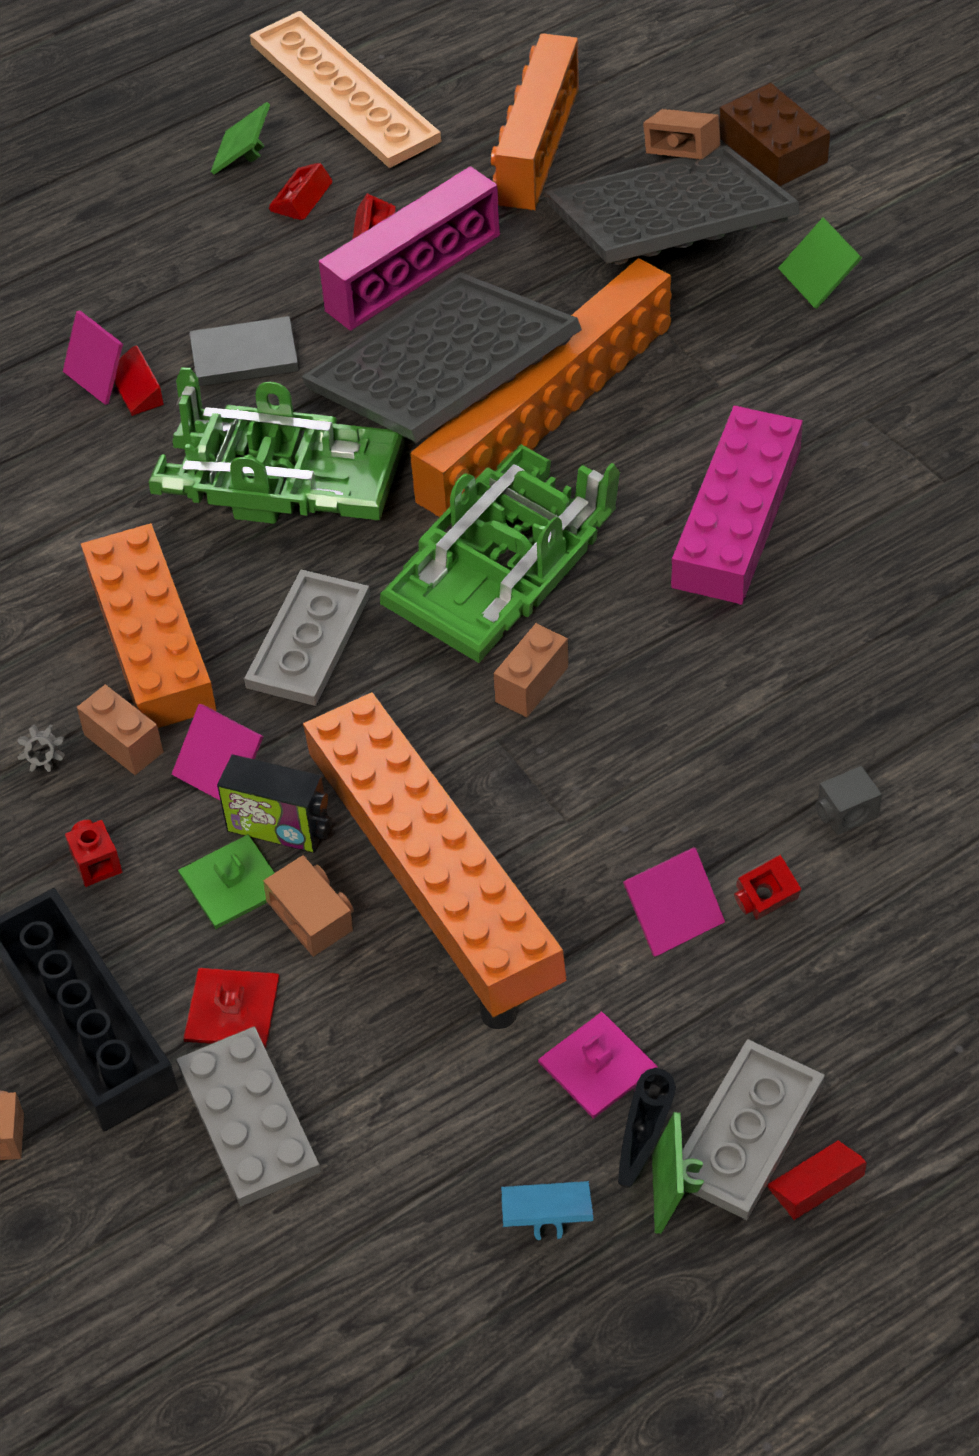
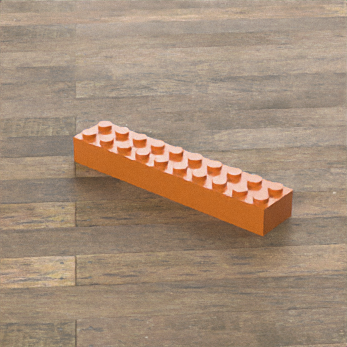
M640 258L635 260L571 315L578 318L582 330L572 336L569 342L554 348L544 355L540 362L526 367L516 374L512 381L498 386L484 400L475 402L467 407L456 419L447 421L410 453L415 503L441 517L450 507L452 489L456 481L463 474L468 473L476 479L487 467L496 471L501 461L520 444L533 450L544 436L558 428L561 421L573 411H577L583 402L594 392L600 391L612 376L621 372L637 354L643 353L654 339L659 335H663L670 327L671 275Z
M372 692L303 723L310 756L492 1017L567 981L564 954L561 946Z

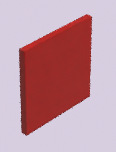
M198 968L183 1038L184 1042L213 1044L255 1026L266 1048L280 975L277 973Z

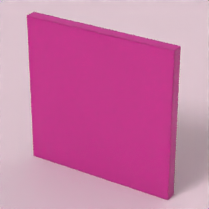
M76 311L63 372L104 405L109 404L123 343L83 312Z
M198 704L172 775L220 800L217 784L231 755L234 754L255 760L264 736L203 704Z
M694 847L623 881L654 957L725 922L697 850Z
M600 1012L538 1059V1063L593 1119L635 1088L642 1073L648 1069L658 1068L603 1012Z

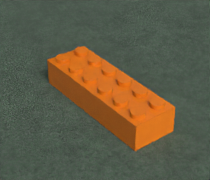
M541 33L537 45L531 47L530 64L525 65L523 68L522 84L517 85L515 89V103L508 107L506 126H501L499 145L494 146L491 153V166L496 167L493 182L497 184L498 205L529 210L536 209L579 89L578 38Z
M146 524L81 543L88 574L135 708L156 723L158 728L193 718L198 704H203L217 711L210 678L152 524Z

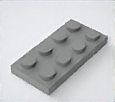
M300 570L244 678L246 688L316 706L370 597L369 586Z
M255 1026L176 1059L179 1070L240 1207L321 1172L316 1156Z
M747 1039L682 1150L683 1161L694 1158L703 1162L699 1173L687 1172V1175L692 1179L704 1180L700 1190L692 1194L748 1220L823 1086L825 1075Z

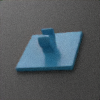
M589 1181L501 1187L503 1227L533 1225L534 1235L537 1240H541L540 1228L543 1224H554L556 1226L557 1239H561L563 1235L562 1223L593 1221Z

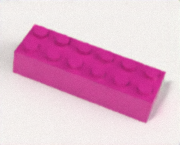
M470 166L319 260L325 312L352 331L500 236L497 184Z
M733 406L672 557L671 588L743 604L801 450L803 420Z

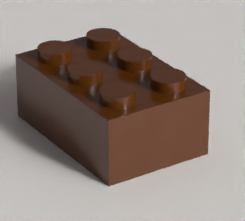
M772 83L720 107V139L778 186H782L828 163L830 132Z

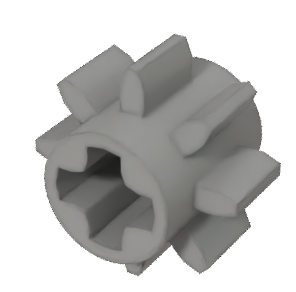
M33 724L29 728L31 738L20 736L17 740L20 745L25 746L24 751L17 758L18 760L26 758L31 763V772L41 765H44L45 769L50 772L53 769L51 759L62 760L65 756L63 752L57 750L58 745L65 738H55L51 733L53 725H49L45 731H38V728ZM37 740L41 745H49L50 748L45 756L41 751L34 752L33 747L36 745Z

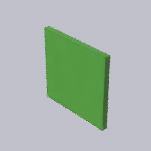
M268 102L226 130L211 173L216 174L242 155L250 162L255 161L261 156L258 151L264 148V145L258 137L270 107Z
M822 217L778 269L809 303L817 309L858 264L862 257Z
M249 835L178 870L215 929L267 903L263 880L274 874V871Z
M678 1112L673 1113L652 1153L655 1233L659 1234L663 1232L684 1191L689 1193L698 1192L704 1183V1180L692 1179L687 1175V1172L699 1173L703 1162L694 1158L683 1161L681 1113Z

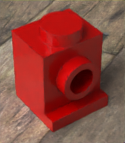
M91 820L79 821L72 827L71 832L65 833L71 856L85 887L123 873L117 850L102 820L94 823ZM103 861V862L98 863V864H96V865L90 866V865L95 864V863H97V862Z
M780 854L739 877L736 884L739 891L734 893V897L745 915L752 912L756 920L781 906L797 900L802 889ZM761 887L768 888L771 892V897L761 899L756 893L757 889Z

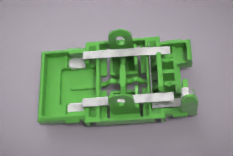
M181 367L176 379L179 397L176 405L179 404L181 422L173 435V448L185 449L186 456L182 465L167 463L164 454L158 458L149 479L151 494L162 495L163 493L186 495L193 500V503H200L204 493H207L208 504L232 507L235 519L264 523H276L279 513L292 514L296 503L300 506V515L308 516L309 512L324 511L341 513V516L380 520L405 447L404 436L389 429L337 424V418L334 416L293 412L290 392L283 385L276 382H264L257 387L255 395L257 408L227 405L225 409H202L199 379L191 368ZM268 394H275L278 397V406L272 405L269 402ZM249 446V455H244ZM236 455H242V456H243V457L235 458Z
M520 444L501 461L496 471L487 467L476 479L468 473L463 474L456 481L452 489L450 507L420 538L418 552L411 557L403 566V570L380 593V604L480 663L503 637V632L505 630L508 631L521 615L529 617L533 612V605L538 607L587 552L588 544L593 545L597 538L596 527L600 528L616 510L619 470L611 463L607 467L605 474L602 475L582 465L578 469L575 498L571 499L572 488L568 485L564 488L563 492L555 489L556 479L551 476L546 483L544 482L550 475L551 461ZM516 519L524 522L522 525H515L512 529L508 527L506 520L514 523ZM452 523V528L445 533L446 528ZM532 527L533 537L528 540L521 534V531H527ZM509 549L516 554L509 560L507 568L497 563V559L500 554L505 553Z

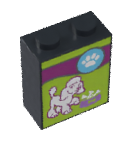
M234 754L231 755L217 784L227 832L243 836L249 835L251 838L315 853L321 839H327L332 825V818L327 814L328 794L324 793L322 776Z

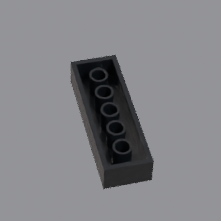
M55 887L0 916V968L103 1132L178 1091L170 1061Z

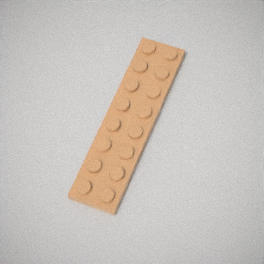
M301 11L250 34L251 45L389 168L441 142V132Z

